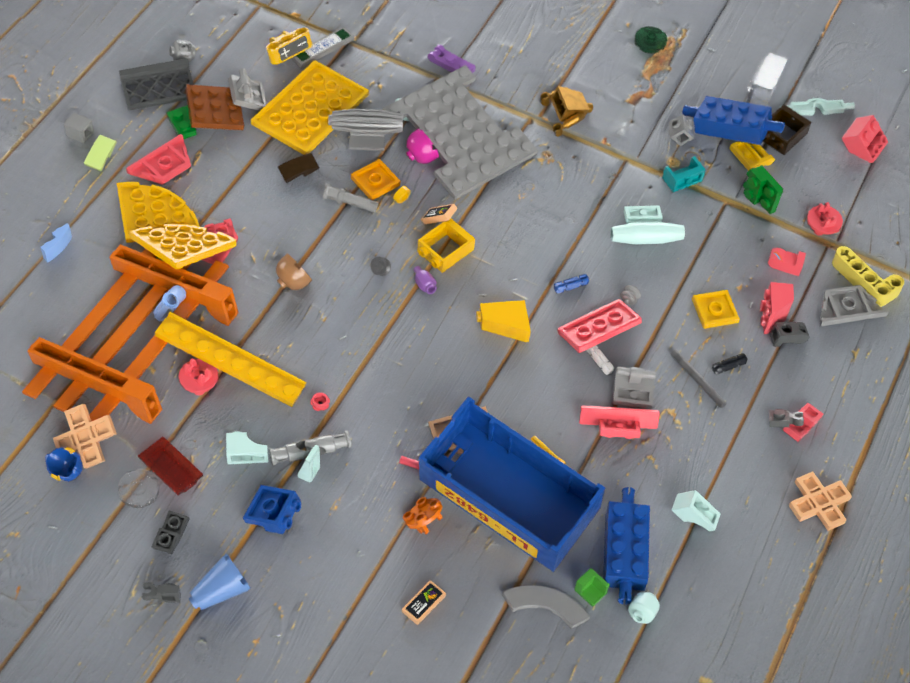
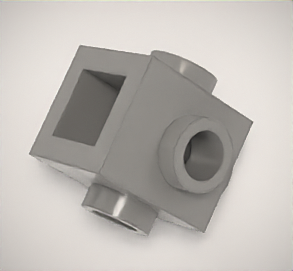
M683 114L670 121V138L680 146L695 138L693 121Z

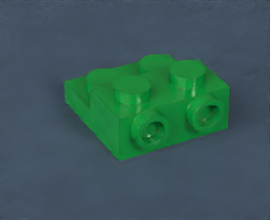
M762 165L751 168L746 174L748 180L743 184L745 188L743 194L753 205L760 203L769 214L776 212L784 189Z

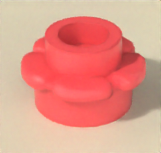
M320 392L313 396L310 403L314 410L324 411L328 409L330 399L325 393Z

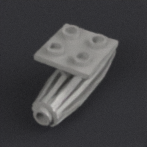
M375 109L332 111V115H329L328 125H332V129L350 133V150L384 151L385 134L403 132V114Z

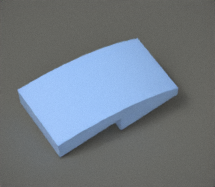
M68 223L52 232L53 239L41 246L43 258L47 263L57 257L70 242L72 234Z

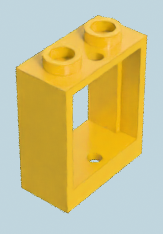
M450 218L449 221L442 222L418 239L417 252L421 257L426 258L435 269L443 273L474 250L475 238ZM447 235L460 247L443 259L430 247Z

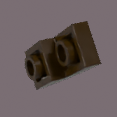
M312 153L296 157L278 166L286 183L300 175L306 177L320 168Z

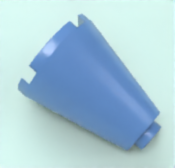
M225 554L190 591L191 597L188 599L195 609L200 607L203 610L247 592L251 588L228 554Z

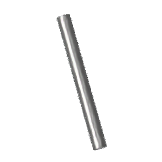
M676 349L672 351L671 355L716 404L723 408L727 403Z

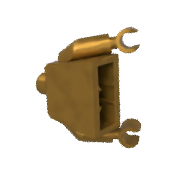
M558 86L551 94L543 92L540 96L543 106L549 105L551 99L560 122H564L563 124L555 123L553 125V131L557 130V137L563 134L564 128L568 129L582 121L586 114L591 113L593 110V104L586 102L583 93L567 87Z

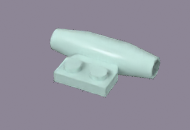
M660 205L624 206L626 224L611 227L610 231L612 242L633 245L663 244L683 240L685 237L684 225L662 222L663 217Z

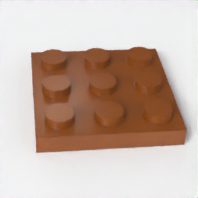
M186 84L185 91L192 128L244 129L241 106L233 104L230 87Z

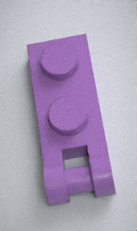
M440 44L434 48V51L428 54V59L450 72L465 65L472 73L475 71V65L445 50Z

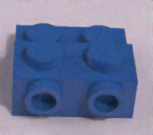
M261 485L243 516V520L248 524L263 526L265 531L284 534L285 530L290 529L292 526L294 513L300 511L301 500L295 491Z

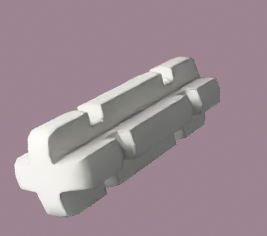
M597 345L587 349L586 351L592 355L591 357L602 368L601 370L604 374L609 375L614 371V366L608 362L609 360L602 351L597 349Z

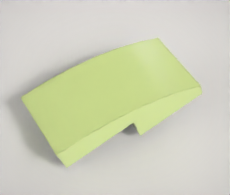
M99 135L90 149L84 164L102 172L117 141Z

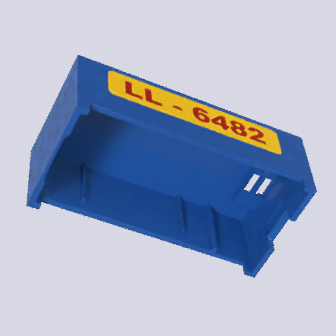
M469 396L454 413L451 422L438 438L435 437L419 457V480L552 572L556 570L600 510L605 492L604 486L599 483L595 485L475 405V400ZM453 443L457 445L449 457L444 455ZM460 448L464 450L456 462L451 460Z

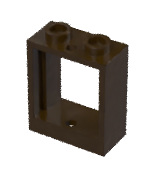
M783 104L772 114V121L784 122V125L797 133L787 141L773 131H768L763 142L785 155L808 134L812 122Z

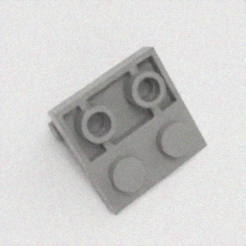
M245 68L239 70L240 77L230 75L228 81L234 105L259 111L267 105L262 82L251 80L247 76Z
M617 367L615 371L613 404L652 409L656 372L646 371L638 367Z

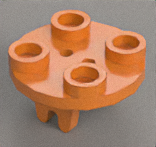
M422 497L416 501V505L406 512L402 518L408 528L417 529L419 533L422 534L424 532L427 535L429 530L426 525L436 518L439 521L442 519L440 512L443 506L440 500L436 498L427 499Z

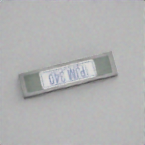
M344 26L312 43L311 48L291 59L302 69L314 60H318L354 40V35Z

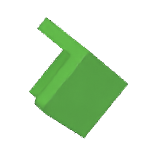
M590 568L577 580L574 591L591 606H595L607 594L609 584Z

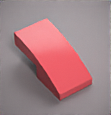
M807 403L798 411L803 412V426L790 424V427L783 428V431L797 442L824 415L810 403Z

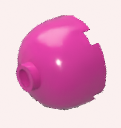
M418 128L409 135L406 142L408 149L406 154L411 161L416 160L418 163L428 164L439 157L437 149L433 151L432 141L422 130Z

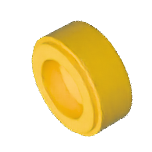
M402 186L397 190L393 199L398 204L403 203L410 196L411 190L406 186Z

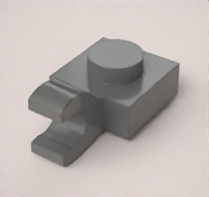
M151 582L143 583L144 589L151 590L149 593H142L143 600L158 599V602L180 603L181 592L179 585L166 583L155 587Z

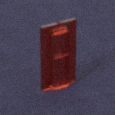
M164 436L138 455V458L178 496L192 488L197 483V480L203 476V473Z

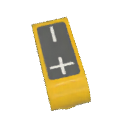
M299 28L291 33L283 31L281 35L270 38V44L266 46L271 64L283 63L312 47L309 29Z

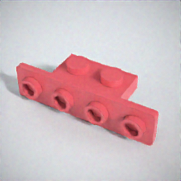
M583 405L581 406L579 423L599 425L600 436L633 439L640 438V428L657 429L660 412L659 410Z

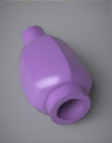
M416 266L413 269L416 273V284L423 292L428 294L434 293L437 289L436 280L427 270H422L420 266Z

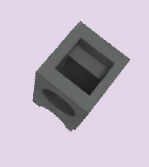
M776 322L770 331L774 347H779L783 343L802 344L810 338L806 325L803 322Z

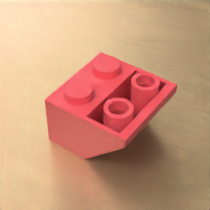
M874 115L856 118L841 138L850 153L870 163H874L888 143Z
M771 282L769 288L765 289L764 300H761L760 311H763L761 326L764 328V334H769L776 322L786 321L794 301L793 284Z

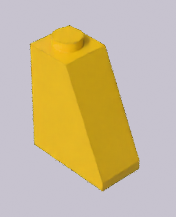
M525 300L480 303L479 311H476V320L480 322L481 330L529 342L531 330Z

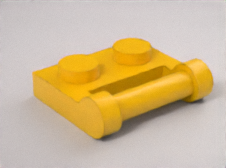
M740 141L730 144V151L748 171L761 165L769 166L775 161V158L769 155L761 145Z

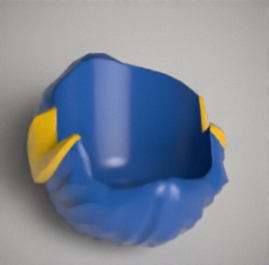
M60 447L45 456L47 471L52 478L58 481H72L83 470L81 456L72 448Z

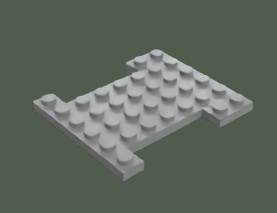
M466 65L383 108L385 111L403 114V118L407 117L416 129L419 128L429 137L433 143V150L437 149L439 157L446 164L435 170L434 176L454 200L538 153V149L518 126L503 133L464 87L474 82L476 78Z

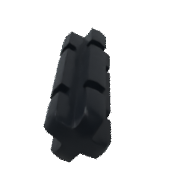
M744 353L738 354L737 357L733 356L722 360L721 363L713 364L712 371L718 375L723 373V371L726 372L736 368L738 365L746 364L748 358Z

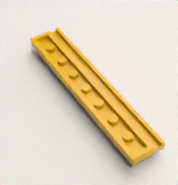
M172 312L168 313V316L155 331L156 337L290 407H293L306 386L305 381Z

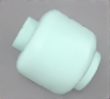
M639 592L630 603L628 611L636 622L648 624L655 618L660 604L654 594Z

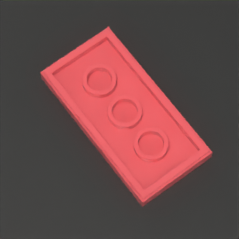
M618 299L559 327L558 334L578 353H581L641 324L642 318L621 299Z

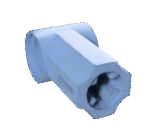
M176 285L167 291L153 311L154 318L159 322H163L169 312L173 313L186 298L185 289Z

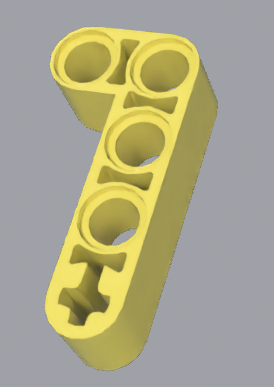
M839 247L832 260V265L853 286L861 285L869 295L877 299L876 303L880 307L897 298L904 286V279L896 274L890 275L883 280L848 247Z

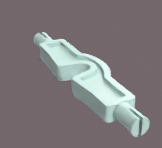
M812 98L803 102H791L788 107L800 115L812 116L815 114V107L819 108L823 115L844 113L845 110L849 109L854 110L855 104L854 102L844 103L843 100Z

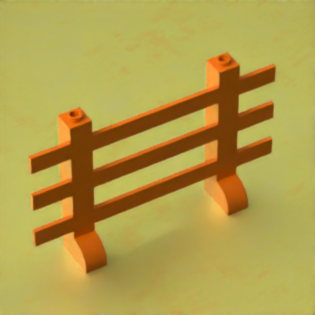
M120 244L109 258L113 269L123 273V275L61 346L41 337L30 346L27 351L32 362L43 368L24 388L22 393L36 399L52 379L59 374L73 380V383L53 405L54 408L63 412L71 409L84 392L91 388L105 394L103 399L89 414L91 421L110 415L121 401L126 403L137 417L152 424L162 411V407L154 386L139 380V378L167 345V342L154 335L124 373L107 365L158 305L163 295L176 285L185 289L186 298L173 312L174 314L187 320L197 306L201 304L206 306L208 312L217 321L229 326L239 313L232 288L217 283L227 271L229 265L216 260L202 277L187 271L191 264L181 269H175L166 262L156 259L157 256L146 248L139 252ZM138 279L154 285L93 359L76 353Z

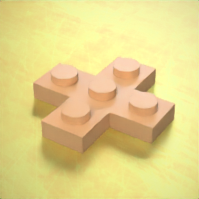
M81 404L64 411L71 431L53 438L56 449L69 447L76 452L78 451L85 469L104 462L105 458L99 442L117 435L111 416L106 415L91 421L86 404Z
M814 472L796 478L795 484L803 494V497L791 501L789 507L799 522L817 515L827 531L845 524L846 518L837 505L849 501L852 495L841 480L824 487Z

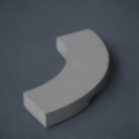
M526 585L511 588L502 593L512 612L525 608H545L551 610L552 613L564 620L570 629L588 621L590 618L587 612L574 599L552 588Z

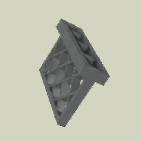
M187 58L119 70L128 111L187 100L186 94L181 91L188 82L190 83L189 85H194ZM184 74L188 76L185 81L177 78L179 75ZM162 78L171 79L168 84L161 82ZM146 81L154 82L150 88L144 85ZM174 81L181 84L178 90L171 87ZM135 84L137 86L132 91L126 85ZM157 85L164 87L161 93L154 90ZM140 88L147 91L144 96L137 93ZM167 90L175 93L173 97H167L164 94ZM151 93L158 96L156 100L152 101L147 99V97ZM134 96L140 99L139 103L131 104L130 100Z

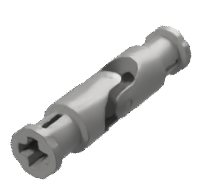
M344 431L342 434L333 436L328 434L298 441L277 449L270 448L269 455L272 466L284 461L293 462L305 459L315 445L319 446L320 455L335 452V449L343 447L351 448L349 432Z

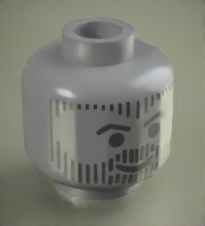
M176 40L173 46L169 48V54L173 56L174 60L187 58L188 62H191L195 58V45H192L189 40Z

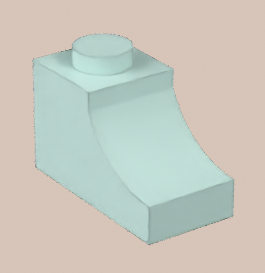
M235 431L226 433L228 464L268 462L267 445L254 443L247 437V432Z
M696 490L677 494L672 507V511L682 521L698 524L708 531L716 529L720 513Z

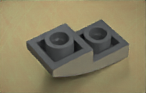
M169 510L162 528H159L152 548L172 554L190 518Z

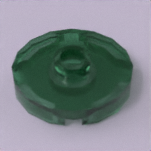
M653 26L640 28L634 38L635 45H638L641 51L653 54L659 53L660 50L663 51L668 41L665 32Z

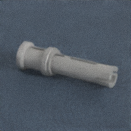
M327 184L324 189L323 199H332L337 201L338 204L346 203L374 213L377 210V201L351 194L344 188L332 187L331 184Z

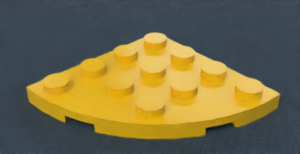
M139 182L117 183L126 243L135 242L130 238V231L149 226L152 229L164 228L166 224L199 226L195 213L175 193L153 184L152 186L140 185Z
M166 224L164 228L152 229L149 226L130 231V238L175 269H181L184 266L236 247V239L222 232L217 234L208 232L205 227L193 225Z

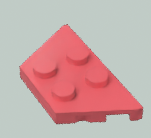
M183 135L176 136L127 167V173L163 185L190 168L191 163L186 145L184 144Z

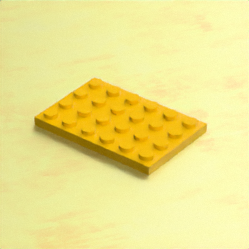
M314 60L251 119V125L301 154H309L334 130L332 125H328L329 115H332V111L355 109L369 96V90Z

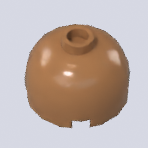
M288 253L277 263L276 274L279 277L277 282L284 289L288 287L291 290H300L312 281L306 271Z

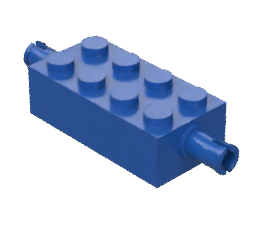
M706 96L699 107L684 105L682 111L684 116L694 117L695 133L761 145L768 131L782 133L784 130V122L772 121V107Z
M628 487L622 489V502L609 501L605 516L603 579L609 584V587L619 588L618 602L623 604L625 600V605L632 602V590L645 591L649 574L650 505L634 504L635 489L630 487L629 495Z

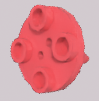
M829 202L825 203V205L820 203L818 206L813 207L807 215L808 225L816 235H831L839 232L842 227L843 219L841 214L836 209L830 207Z
M191 358L179 371L181 386L185 390L199 396L212 389L219 379L217 368L200 359Z

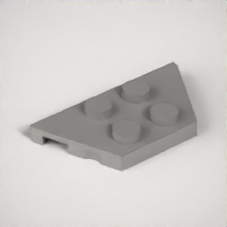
M861 285L825 290L823 295L820 326L885 317L889 311L886 307L882 309L876 303L877 299L869 295Z

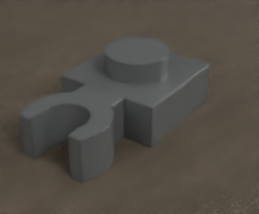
M783 409L769 410V427H790V424L795 426L804 425L803 412L789 413V410Z

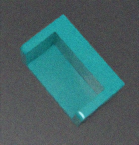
M693 156L689 166L672 171L669 166H666L662 179L672 192H676L702 182L706 169Z

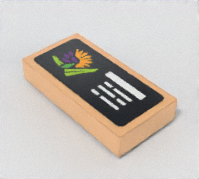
M455 204L430 208L421 221L424 224L449 221L458 208Z
M430 580L402 608V613L418 625L446 597V593Z

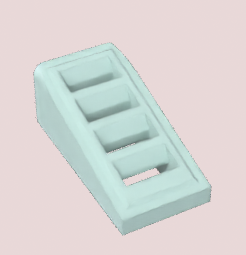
M317 445L312 448L297 475L298 478L307 482H312L320 469V448Z

